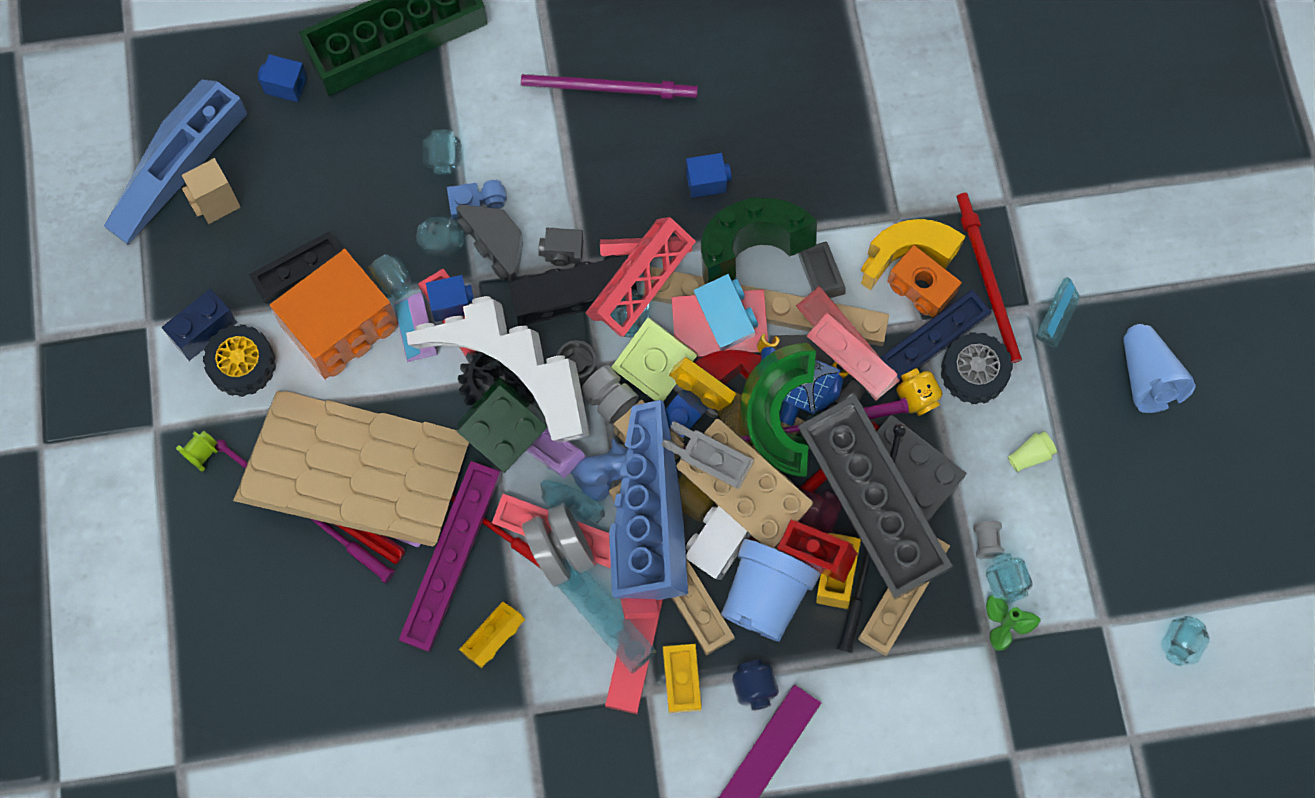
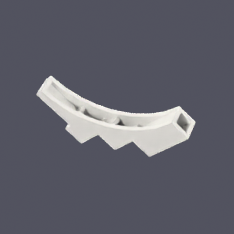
M491 297L475 298L472 300V304L463 306L465 319L463 316H453L446 318L445 324L434 326V323H424L415 326L416 331L406 333L408 345L417 349L437 346L464 347L483 352L499 360L514 372L534 395L545 416L552 441L563 443L590 436L576 362L565 359V356L561 355L547 358V364H544L539 333L528 329L527 326H518L509 329V334H507L502 304L491 299Z

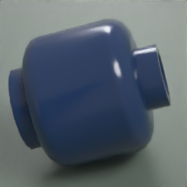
M753 660L738 665V671L733 674L732 681L739 704L744 706L751 705L752 711L770 707V700L775 698L779 692L772 666L763 664L762 660Z

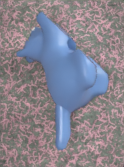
M615 438L612 439V447L609 452L602 455L585 457L570 472L575 483L582 490L584 498L594 502L604 500L609 495L610 483L615 480H622V476H620L621 464L625 463L628 448L619 444Z

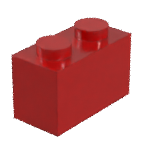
M792 519L777 547L780 552L811 566L821 574L845 583L858 555L849 542Z

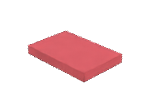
M764 289L743 291L745 298L741 300L744 309L751 307L758 322V327L754 328L755 336L725 350H743L757 353L759 352L757 343L763 333L765 334V340L768 342ZM696 296L671 297L674 336L698 353L697 357H704L713 352L721 351Z

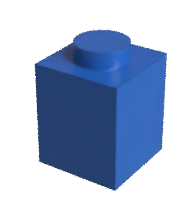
M268 55L266 63L260 66L258 72V81L261 83L264 93L299 102L308 78L303 63Z
M722 153L686 158V176L691 198L726 193L727 181H731L732 177L729 163L724 164Z
M462 275L426 282L430 307L435 322L453 316H465L463 306L472 303L474 296L471 284L465 286Z
M683 389L665 409L668 426L671 427L673 421L692 430L709 408L701 402V398L691 391Z

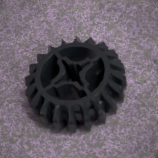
M476 351V356L467 353L466 359L468 363L460 365V370L464 374L458 375V382L462 384L459 391L461 395L466 396L464 399L466 406L474 405L482 396L475 387L476 378L482 380L483 384L488 385L490 388L495 382V378L498 379L499 376L505 375L506 382L532 405L535 404L532 398L534 395L522 380H519L518 376L512 374L511 370L499 361L495 366H485L490 362L497 361V359L479 351Z

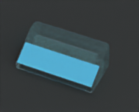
M1066 277L1061 282L1036 334L1037 340L1052 347L1058 346L1080 300L1079 293L1070 278Z

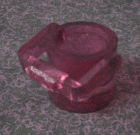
M798 488L813 501V506L800 519L799 523L827 534L832 533L842 507L838 497L829 492H825L824 496Z

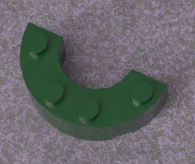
M751 197L724 208L710 220L702 235L701 261L704 283L708 284L729 274L731 281L735 280L736 258L739 253L749 247L770 245L783 250L790 257L816 246L817 221L802 207L774 198Z

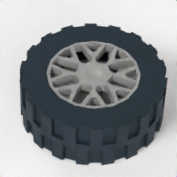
M970 332L968 335L963 334L959 336L958 340H954L950 344L941 363V379L943 378L944 386L946 389H949L950 394L953 397L959 398L960 401L964 403L970 402L971 404L988 403L989 400L997 398L1003 392L1012 375L1010 373L1013 369L1012 357L1010 352H1007L1006 346L1003 343L1001 344L998 338L994 336H988L987 333L983 332L981 334L976 332Z

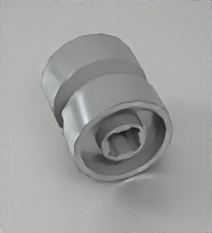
M605 365L595 371L581 387L582 396L591 405H598V413L609 424H613L637 403L639 396L628 384H620L621 377L609 365Z

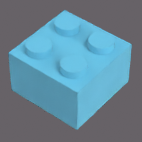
M729 274L694 290L695 296L721 351L755 336L754 328L758 327V322L751 307L747 309L743 307L741 300L745 298V294L738 279L731 281Z

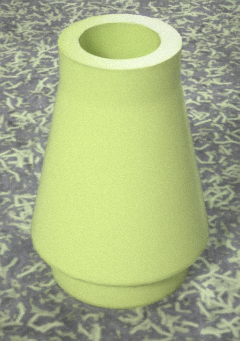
M1045 431L1040 434L1035 432L1013 454L1008 456V460L1018 473L1028 467L1052 460V455L1057 453V449Z

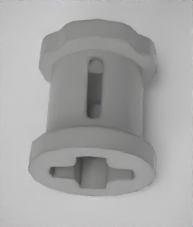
M983 521L974 524L973 529L977 533L979 550L976 551L977 558L995 559L1005 555V550L1001 548L999 530L1002 528L1001 522Z

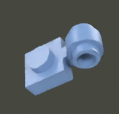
M499 180L485 182L480 192L478 191L477 182L447 187L452 219L458 218L456 207L460 204L479 207L485 204L488 208L500 209L507 200L505 187L501 185Z

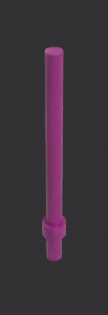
M521 74V86L661 95L662 99H673L674 96L697 98L698 86L675 85L674 81H662L661 84Z

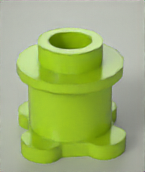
M194 431L192 433L194 437L183 448L178 445L175 449L203 472L205 470L202 466L203 463L213 453H218L214 448L218 443L205 431L200 435Z

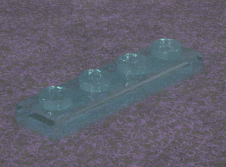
M568 562L571 571L570 580L558 585V587L632 674L635 673L657 651L629 619L624 618L621 609L589 572L579 573Z

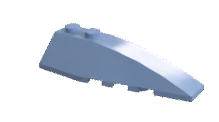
M662 400L635 405L631 408L625 446L628 449L625 463L621 464L620 470L622 483L620 494H616L614 506L617 507L615 522L611 524L609 532L613 598L661 600L688 595L685 535L674 452L661 446L664 439L671 440Z

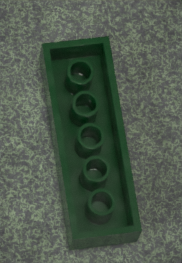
M369 0L298 33L328 96L483 27L488 24L485 5L482 0Z

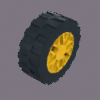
M240 324V326L230 325L226 329H220L215 336L209 339L210 342L204 349V369L213 384L220 391H225L231 396L239 395V397H244L247 394L257 393L256 391L263 389L267 386L266 383L269 380L271 381L272 373L276 368L274 362L276 357L272 350L273 348L262 332L259 333L256 328L252 326L250 328L243 324Z

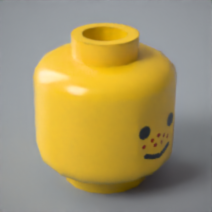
M915 368L900 376L903 382L897 386L896 392L900 399L906 398L909 413H917L920 416L940 405L939 400L942 398L943 393L932 372L924 371L919 373L918 369Z

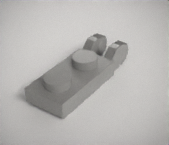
M673 421L670 428L674 432L691 439L685 449L679 447L677 443L665 439L661 446L680 455V459L740 489L754 460L697 430L692 431Z

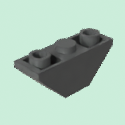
M462 204L457 206L458 220H456V224L465 236L470 234L476 241L474 242L476 250L483 258L487 256L494 263L492 268L501 280L506 278L508 282H513L518 278L523 248L520 229L503 209Z

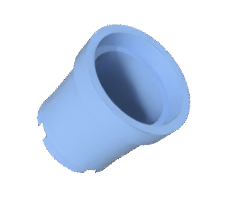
M743 539L738 558L741 560L721 615L745 629L753 630L760 633L761 636L780 642L807 590L814 588L821 574L811 566L783 552L752 540Z

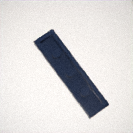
M973 289L880 357L885 364L898 374L896 377L900 381L896 386L902 382L900 376L915 368H921L948 348L954 340H958L959 336L965 335L991 315L992 311Z

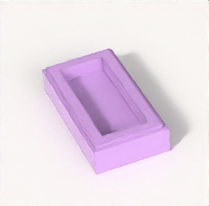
M548 427L526 450L563 479L586 457L582 450L569 441L563 443L552 441Z

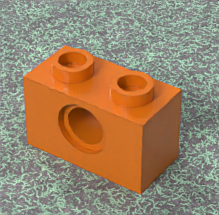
M915 245L892 268L887 281L896 294L906 296L914 303L915 308L920 313L930 315L932 318L941 313L958 293L962 284L960 280ZM923 280L928 283L929 287L920 288L915 282Z

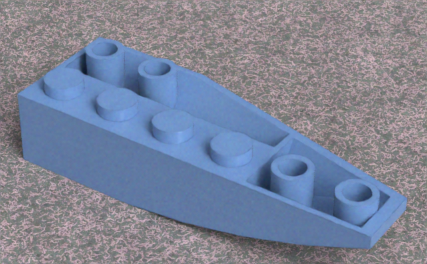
M202 79L161 123L104 227L128 245L182 187L185 181L181 175L202 165L246 117L247 112L241 98L218 81Z

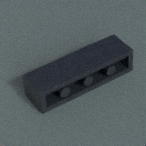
M611 255L603 261L595 263L588 261L580 262L574 268L565 270L559 268L550 269L543 275L535 277L524 275L516 278L513 282H509L518 326L530 325L587 311L629 255ZM635 282L631 287L632 300H637V286Z

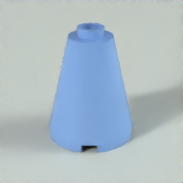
M1137 324L1130 327L1123 337L1134 405L1142 413H1154L1169 409L1167 403L1177 399L1178 403L1185 401L1196 388L1191 374L1151 326Z

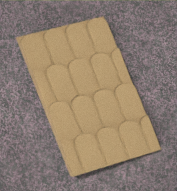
M277 391L233 501L433 547L437 543L469 442L457 430L432 423H420L386 413H374L330 400L322 401L288 391Z

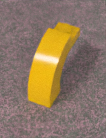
M913 219L896 223L880 232L870 243L867 254L869 258L861 268V272L864 273L861 284L872 290L888 266L895 260L903 257L913 245L946 269L961 249L966 236L948 225L933 220Z

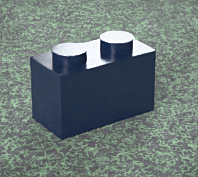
M210 288L161 328L171 342L190 361L205 349V346L210 342L209 339L218 333L217 331L226 329L230 325H235L237 321L230 309Z

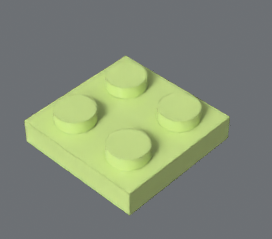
M648 317L611 368L654 401L662 400L664 402L676 385L675 380L669 376L674 365L685 357L694 362L699 354Z

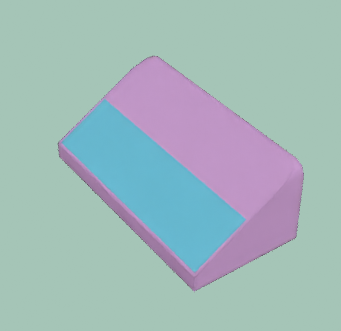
M422 292L394 304L407 362L437 355L436 347L417 349L409 346L407 342V332L416 331L415 326L430 323Z

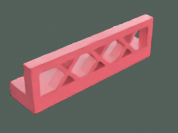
M671 217L657 219L586 311V314L593 321H603L620 337H624L696 241ZM674 232L684 244L678 252L669 253L668 238ZM669 256H674L669 262ZM662 257V273L659 276L651 277L649 263L653 258ZM636 281H644L645 295L641 300H632L631 287ZM617 305H626L627 319L622 325L618 324L610 316Z

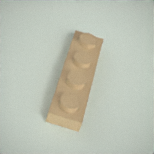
M938 539L940 545L946 553L950 545ZM929 582L896 600L888 588L858 640L887 656Z

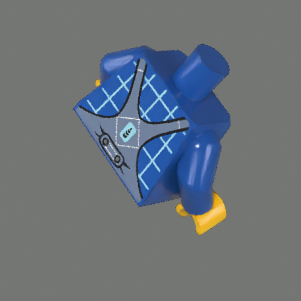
M762 334L757 343V349L761 353V361L776 351L775 349L780 341L779 337L775 336L770 344L765 340V334ZM815 360L814 382L801 384L788 393L782 401L779 412L780 422L793 426L799 410L809 414H815L816 411L824 410L839 398L843 379L849 373L845 369L840 373V369L836 367L837 362L827 365Z

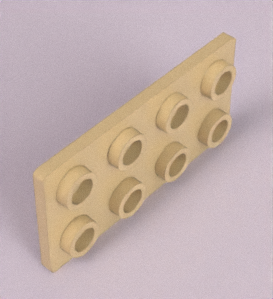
M716 419L704 434L754 460L740 489L727 484L682 459L677 464V468L761 544L775 549L779 545L790 520L799 522L813 506V501L801 492L779 469L764 459L754 447L741 439L721 420Z

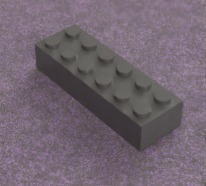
M856 395L849 397L798 426L895 600L953 568Z

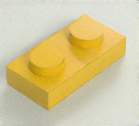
M687 357L674 365L669 373V376L675 380L680 388L691 391L701 398V402L705 406L717 411L729 405L736 395L734 391Z
M502 601L459 650L468 659L482 668L495 656L496 651L506 640L516 633L518 627L525 621V618L517 610Z
M696 645L664 646L663 657L669 714L701 711Z

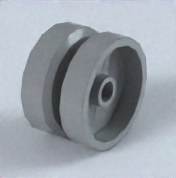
M561 503L548 510L550 527L544 519L538 516L522 524L525 537L536 562L554 587L570 580L571 571L568 562L579 573H583L596 566L589 544L565 503Z

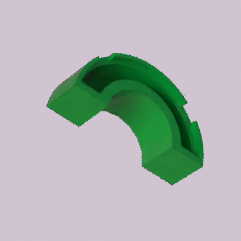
M809 343L785 346L765 357L751 372L741 397L743 427L757 451L780 471L806 477L809 445L801 436L789 434L783 430L779 412L782 401L791 390L801 384L814 382L816 350Z

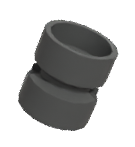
M569 341L562 345L556 356L563 355L565 359L576 362L580 387L598 370L595 351L591 345L584 341Z

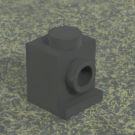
M546 228L545 238H540L539 256L545 257V262H550L556 266H566L568 263L576 265L582 262L583 230Z

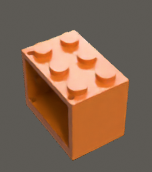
M343 249L269 304L281 328L324 380L329 376L333 377L341 373L349 361L355 357L359 358L365 355L374 342L380 338L385 339L390 336L398 325L391 302L346 249Z

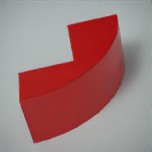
M722 350L708 354L694 363L726 385L739 373L747 381L751 372L761 362V356L743 350Z

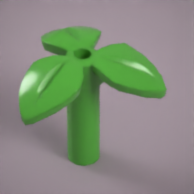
M990 595L987 599L986 611L989 619L1001 624V626L990 631L989 637L992 647L997 651L1005 650L1011 645L1012 635L1010 629L1015 630L1021 635L1027 634L1034 630L1041 621V618L1037 615L1021 611L1016 607L1009 611L1006 602L995 595Z

